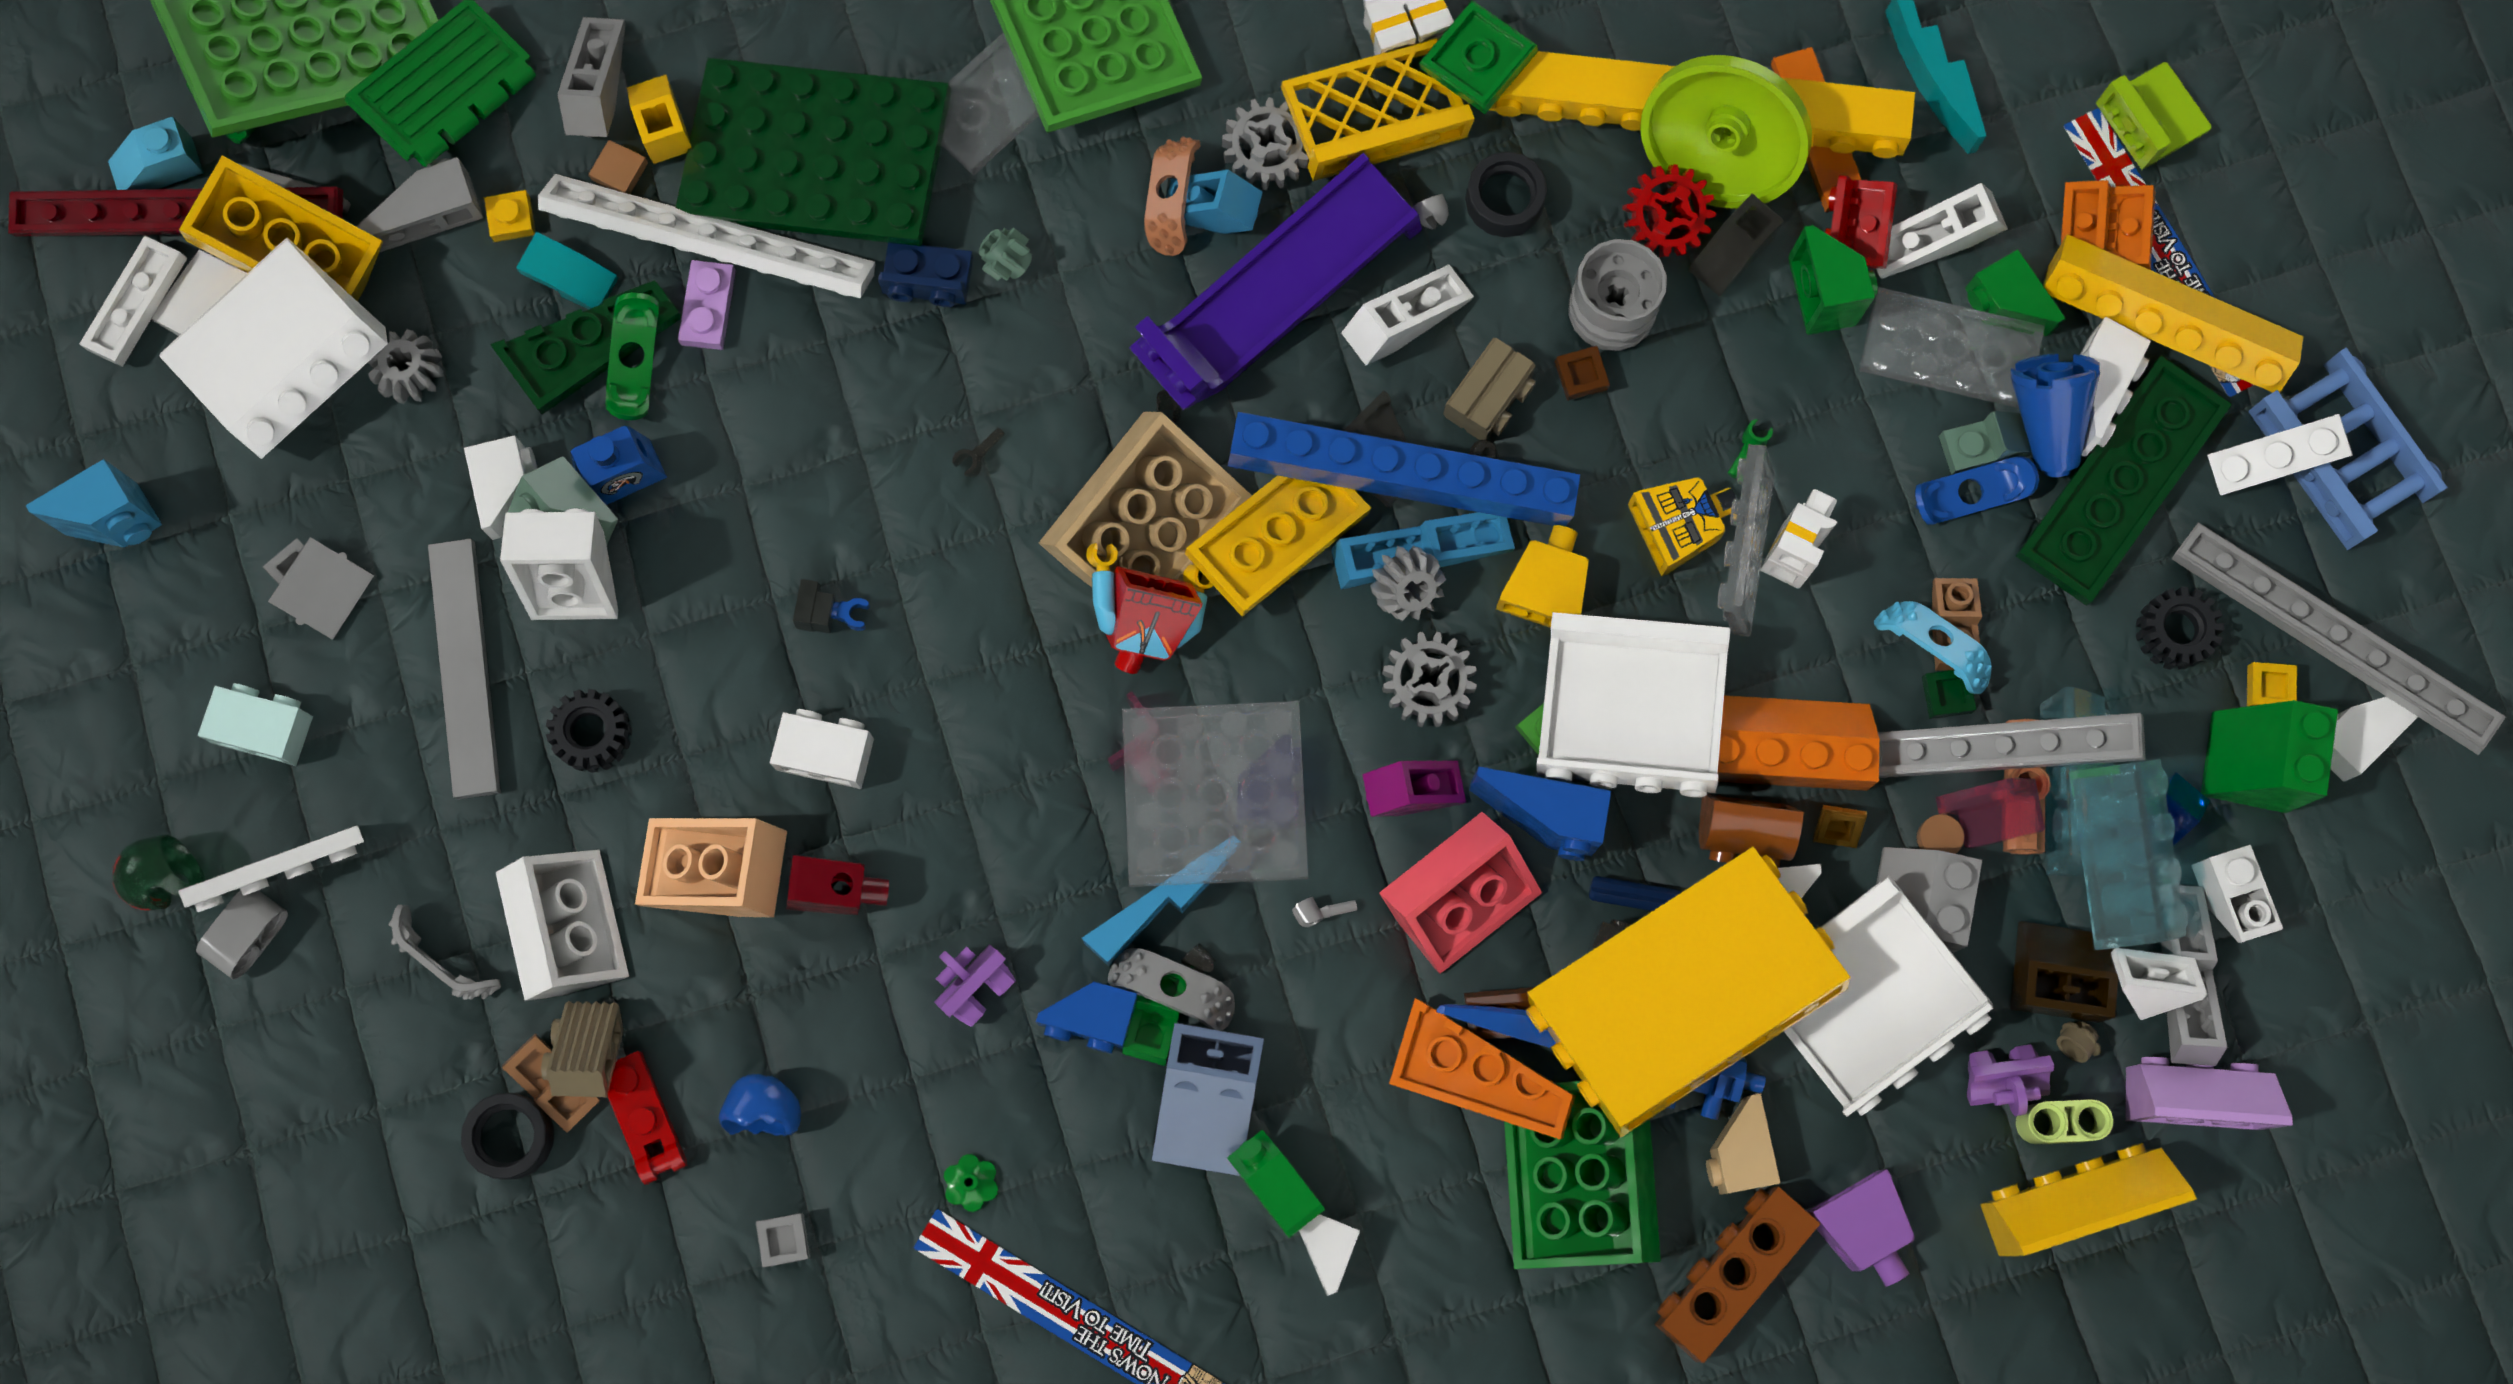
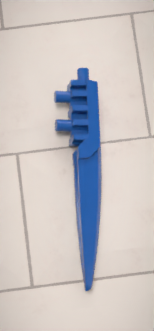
M1453 1004L1440 1005L1436 1010L1437 1013L1551 1048L1556 1044L1547 1029L1541 1033L1536 1029L1526 1010ZM1743 1057L1693 1090L1705 1093L1701 1116L1718 1120L1723 1098L1740 1102L1743 1089L1762 1093L1765 1087V1076L1746 1072L1747 1061ZM1676 1102L1668 1108L1675 1109Z

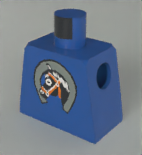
M622 426L602 436H597L570 451L573 468L606 505L667 478L651 440L629 426Z

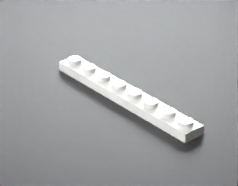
M554 174L538 195V210L556 214L561 218L578 220L596 225L601 229H610L636 236L641 240L665 244L681 251L694 252L715 258L721 262L733 263L755 269L761 273L795 280L804 285H813L835 291L844 296H853L861 299L874 276V261L729 221L689 214L671 205Z

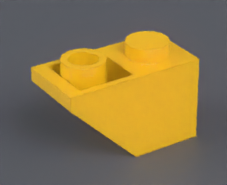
M665 74L627 87L630 108L643 145L653 164L687 153L688 149L691 148L690 140L667 75Z

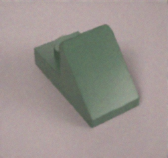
M1993 411L1984 421L1945 430L1939 435L1951 475L2012 457L2032 455L2021 413Z

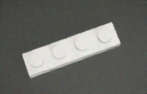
M357 825L192 885L178 892L184 907L195 905L198 913L225 903L221 894L240 888L242 896L268 887L269 884L266 878L284 872L286 878L290 879L314 870L311 864L313 860L328 855L331 863L358 854L354 845L360 844L364 840Z

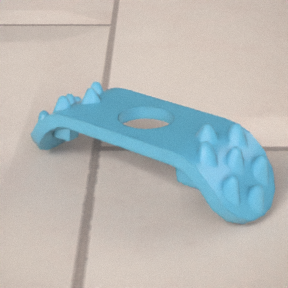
M1914 601L1895 602L1893 606L1882 610L1874 620V625L1878 630H1891L1899 637L1904 634L1954 669L1953 674L1964 681L1966 690L1969 693L1981 694L1987 688L1991 678L1992 665L1985 648L1926 606ZM1936 629L1945 632L1950 637L1951 644L1948 646L1936 644L1929 637V631Z

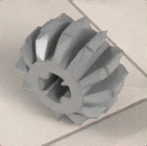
M406 329L400 339L395 332L389 331V343L379 351L378 355H375L368 361V364L374 368L368 373L369 379L374 384H379L378 391L384 397L393 395V398L398 403L404 404L409 395H411L415 401L422 402L421 391L426 388L428 391L436 392V386L431 379L444 376L443 370L437 365L442 360V355L437 349H432L433 343L427 336L422 335L417 338L414 331ZM405 363L409 366L406 370L402 367Z
M1414 545L1409 551L1404 547L1397 546L1395 557L1393 558L1382 555L1385 565L1383 568L1372 569L1373 576L1377 581L1370 585L1372 593L1377 597L1379 607L1384 612L1391 613L1396 619L1402 621L1408 614L1411 618L1419 620L1421 610L1424 608L1434 611L1432 600L1444 597L1443 590L1439 586L1446 581L1444 573L1439 569V561L1432 554L1425 553L1420 547Z

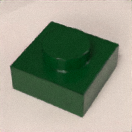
M1954 670L1926 673L1922 676L1929 719L1971 714L1976 711L1974 694L1966 690L1964 681L1953 674Z

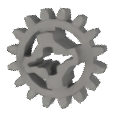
M1269 97L1265 107H1260L1255 99L1251 100V111L1249 112L1238 107L1236 109L1237 121L1228 119L1226 131L1229 134L1222 135V147L1227 149L1224 151L1225 163H1234L1232 172L1238 176L1245 173L1246 181L1250 184H1253L1255 179L1260 180L1262 190H1267L1269 181L1274 180L1279 188H1283L1284 177L1287 175L1296 181L1299 179V169L1297 166L1307 168L1309 162L1292 115L1288 113L1289 107L1287 102L1285 101L1280 108L1274 107L1273 98ZM1285 128L1292 134L1295 145L1292 144L1291 138L1285 136ZM1239 143L1243 144V149L1250 152L1251 157L1249 160L1242 153Z
M1418 632L1416 644L1414 645L1404 638L1400 644L1403 653L1401 654L1395 650H1391L1388 658L1395 666H1384L1382 675L1392 679L1384 683L1382 688L1383 693H1394L1395 695L1389 702L1390 708H1396L1401 705L1404 708L1401 719L1404 721L1412 714L1418 716L1417 724L1419 727L1424 725L1426 718H1432L1435 726L1440 727L1444 714L1451 720H1456L1459 715L1456 706L1467 709L1471 702L1464 693H1474L1477 684L1467 680V678L1474 676L1477 671L1476 666H1465L1464 664L1469 658V651H1462L1458 654L1455 651L1458 640L1455 638L1449 641L1447 645L1441 643L1442 637L1440 632H1436L1433 641H1427L1424 633ZM1425 653H1435L1443 656L1444 658L1436 659L1427 657ZM1405 663H1407L1412 677L1402 686L1400 679L1401 670ZM1423 672L1429 677L1434 674H1440L1435 685L1436 687L1430 682L1424 685L1420 684ZM1457 673L1458 688L1454 696H1452L1447 682L1453 674ZM1418 699L1429 701L1434 706H1423L1415 701Z

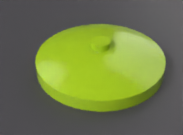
M1701 56L1673 67L1653 87L1641 117L1642 143L1653 167L1661 166L1665 175L1669 165L1678 164L1679 175L1687 169H1693L1694 176L1692 181L1694 183L1703 179L1707 181V184L1701 190L1703 195H1714L1715 199L1707 203V205L1722 208L1759 206L1784 194L1801 175L1812 145L1810 118L1805 105L1795 90L1770 69L1756 62L1735 56Z

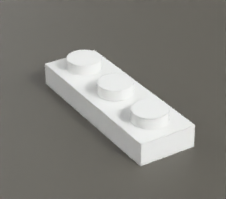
M144 236L79 345L87 351L123 367L187 258L181 252Z
M2337 414L2209 454L2208 458L2221 496L2353 456L2341 416Z

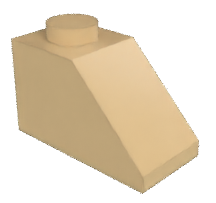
M1761 1093L1742 1099L1710 1149L1712 1159L1706 1160L1707 1174L1711 1186H1718L1719 1195L1780 1184Z

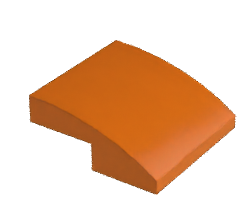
M2108 180L2065 182L2061 243L2066 234L2151 270L2155 208L2154 185L2110 187Z

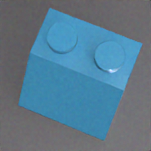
M104 459L25 505L29 513L66 536L124 548L128 545H136L145 541L151 536V531L162 525L138 483Z

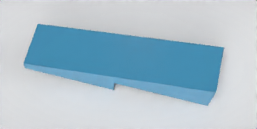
M1477 512L1427 520L1417 527L1339 539L1332 547L1331 552L1340 589L1342 590L1376 582L1377 579L1373 576L1372 569L1383 568L1385 564L1383 563L1382 555L1390 556L1391 558L1395 557L1397 546L1404 547L1407 551L1413 545L1420 547L1425 553L1432 554L1439 561L1440 567L1512 552L1515 547L1507 517Z
M1235 836L1230 837L1082 937L1083 943L1110 967L1117 957L1126 950L1169 902L1183 914L1241 851L1242 843Z

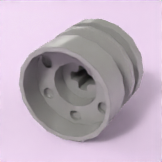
M1613 239L1600 243L1586 253L1578 268L1575 284L1569 298L1568 315L1578 335L1586 343L1597 346L1601 350L1613 351L1634 347L1646 338L1656 320L1666 293L1667 275L1661 260L1650 248L1633 240Z

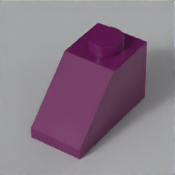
M1399 761L1362 774L1371 817L1403 816L1466 803L1458 761Z

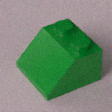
M1814 225L1803 228L1788 256L1807 335L1856 326L1877 295L1878 285L1875 273L1872 270L1868 271L1865 257Z

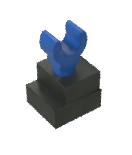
M801 579L793 616V623L796 629L831 633L833 619L845 622L849 628L855 631L866 629L864 622L855 621L851 618V613L857 608L868 610L870 605L867 600L854 598L848 602H836L834 594L821 592L818 581Z

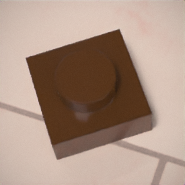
M1597 346L1556 357L1555 364L1567 401L1608 390L1610 383Z

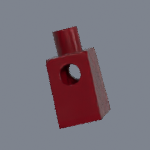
M793 855L786 909L858 915L860 903L887 905L889 879L863 877L864 864ZM838 881L846 882L850 887V892L846 895L837 894L832 889V884Z

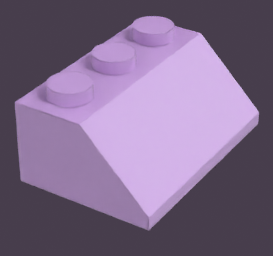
M2141 1057V1064L2126 1067V1121L2249 1130L2292 1126V1114L2275 1073L2259 1072L2258 1064L2231 1063L2230 1070H2219L2209 1065L2186 1064V1067L2169 1066V1058Z

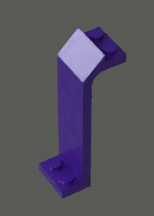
M1362 153L1174 318L1163 325L1157 326L1149 316H1146L1135 326L1141 337L1129 349L1182 410H1185L1222 391L1402 233L1409 240L1422 230L1419 214L1414 208H1411L1369 161V158Z

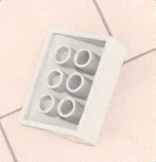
M286 237L160 353V358L231 434L262 459L381 351L388 342L386 327Z

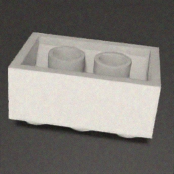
M600 850L522 857L496 872L524 1001L563 996L629 977Z

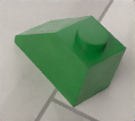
M2018 249L1976 273L1965 288L1968 292L1967 297L1970 305L1977 313H1982L1988 323L2048 336L2065 320L2064 315Z
M1263 1130L1245 1141L1227 1157L1254 1196L1288 1238L1325 1210L1289 1161Z

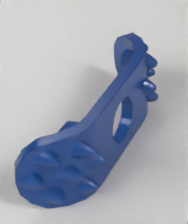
M2017 456L1916 485L1915 496L1917 504L1915 507L1919 510L1924 522L1927 525H1933L2024 499L2033 495L2038 488V470L2029 458ZM1964 480H1974L1981 488V497L1975 504H1967L1959 497V486Z

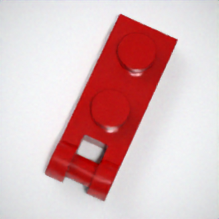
M636 1051L618 1059L613 1070L610 1090H608V1099L634 1159L637 1173L643 1184L647 1185L658 1180V1174L671 1168L675 1172L686 1167L688 1164L642 1052ZM661 1141L664 1152L651 1158L647 1147Z

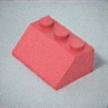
M1481 812L1380 891L1379 894L1399 925L1435 970L1441 974L1542 894V891L1510 835L1486 814Z

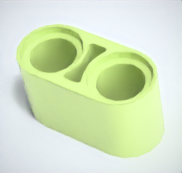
M2098 1100L2046 1101L2028 1105L2027 1114L2016 1117V1128L2022 1139L2031 1144L2083 1143L2105 1138L2113 1128L2114 1119L2107 1105ZM2083 1109L2090 1112L2094 1119V1127L2090 1133L2085 1132L2079 1124V1115ZM2039 1111L2046 1114L2049 1118L2050 1129L2045 1135L2039 1133L2034 1126V1117Z

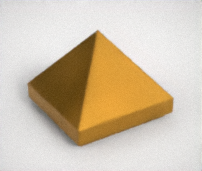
M1823 805L1814 832L1813 842L1857 848L1867 818V811Z

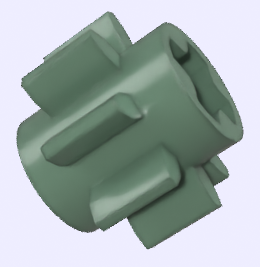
M1014 227L1010 231L1006 228H1003L1002 231L999 229L991 231L985 237L979 249V254L982 256L981 259L986 262L982 270L997 281L1001 277L1006 281L1009 277L1012 279L1019 278L1031 263L1032 255L1030 249L1025 246L1029 238Z

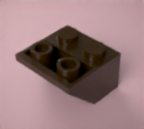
M2023 921L2018 922L2010 1010L2097 1023L2115 1018L2118 974L2111 956L2113 949L2109 934Z

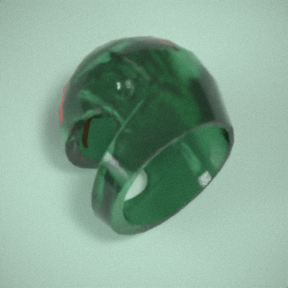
M170 835L139 839L127 845L117 857L112 874L113 886L118 896L131 907L144 911L166 909L171 904L172 894L181 898L179 890L205 881L204 873L192 853L178 839ZM176 874H183L187 878L189 885L183 882Z

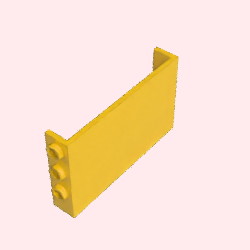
M1751 847L1527 992L1531 1007L1526 1009V1013L1540 1033L1547 1029L1556 1042L1551 1049L1565 1070L1570 1067L1574 1068L1582 1080L1577 1084L1582 1096L1591 1107L1597 1104L1600 1106L1620 1137H1623L1825 1005L1849 987L1851 977L1832 951L1835 950V946L1829 935L1820 926L1816 929L1812 926L1805 916L1808 910L1802 899L1795 891L1792 890L1789 893L1778 880L1781 878V874L1775 863L1768 855L1761 857L1754 847Z

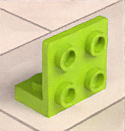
M2166 62L2132 81H2129L2126 75L2119 77L2109 84L2096 102V105L2141 170L2201 137L2211 129V124Z

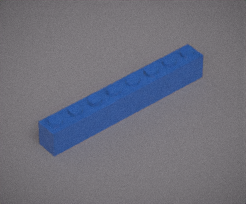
M1242 412L1237 413L1228 467L1565 527L1574 517L1581 475Z

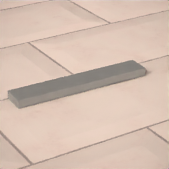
M464 539L428 545L453 798L460 800L499 794L501 790L475 542L472 539Z
M2141 713L1878 732L1879 778L2146 760L2144 718Z

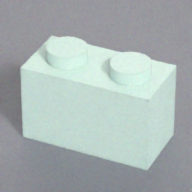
M233 683L231 690L218 686L214 687L197 736L215 745L294 766L297 765L313 716L300 709V701L278 694L274 695L273 701L258 697L260 691L237 683Z

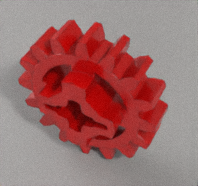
M1678 164L1669 165L1666 175L1661 166L1652 168L1653 179L1646 174L1639 175L1637 180L1641 188L1631 187L1627 190V194L1634 198L1633 203L1622 205V210L1632 213V219L1624 222V227H1635L1637 231L1631 240L1638 242L1644 239L1646 241L1645 246L1650 248L1652 252L1656 247H1659L1660 257H1669L1672 247L1677 256L1686 254L1685 243L1692 248L1699 247L1701 243L1697 234L1706 235L1711 232V229L1704 224L1705 219L1716 217V212L1706 209V204L1715 199L1714 195H1703L1701 191L1707 184V181L1703 179L1694 183L1692 181L1694 176L1693 169H1687L1679 175ZM1661 183H1673L1664 195L1651 191ZM1689 196L1693 200L1695 212L1691 211L1688 200ZM1673 203L1671 211L1676 214V217L1665 219L1667 212L1662 209L1661 205ZM1643 210L1647 211L1650 221L1649 227L1645 223ZM1674 227L1687 231L1679 238L1665 239L1666 235H1669Z

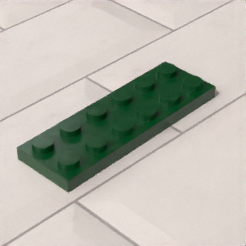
M2160 356L2133 391L2132 397L2125 409L2113 419L2112 423L2116 424V428L2104 447L2097 444L2087 455L2015 556L2085 606L2089 605L2232 404L2169 360Z

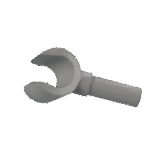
M1310 897L1297 903L1292 912L1298 923L1302 927L1308 928L1324 918L1357 911V904L1355 900L1326 905L1319 909L1314 898Z

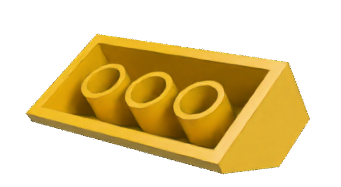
M223 155L179 228L185 241L246 273L252 270L287 237L356 301L359 300L366 287L383 244L381 239Z
M2139 1143L2117 1150L2119 1159L2107 1163L2103 1162L2101 1156L2075 1164L2077 1173L2062 1177L2060 1171L2056 1170L2034 1177L2033 1180L2036 1186L2020 1191L2018 1185L2013 1184L1991 1191L1994 1200L1980 1205L1998 1255L2025 1256L2196 1200L2197 1198L2194 1190L2162 1148L2146 1150L2144 1144Z

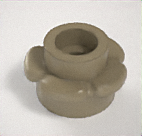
M2080 1021L2063 1024V1028L2060 1030L2061 1035L2057 1038V1045L2067 1057L2076 1062L2084 1063L2088 1061L2091 1055L2097 1056L2100 1053L2101 1046L2099 1043H2096L2099 1036L2093 1027Z

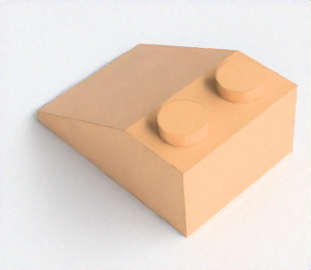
M649 818L635 905L735 917H774L787 831L756 818Z

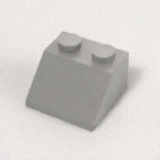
M1882 848L1876 884L1890 875L1951 952L1968 947L1982 860L1940 850Z

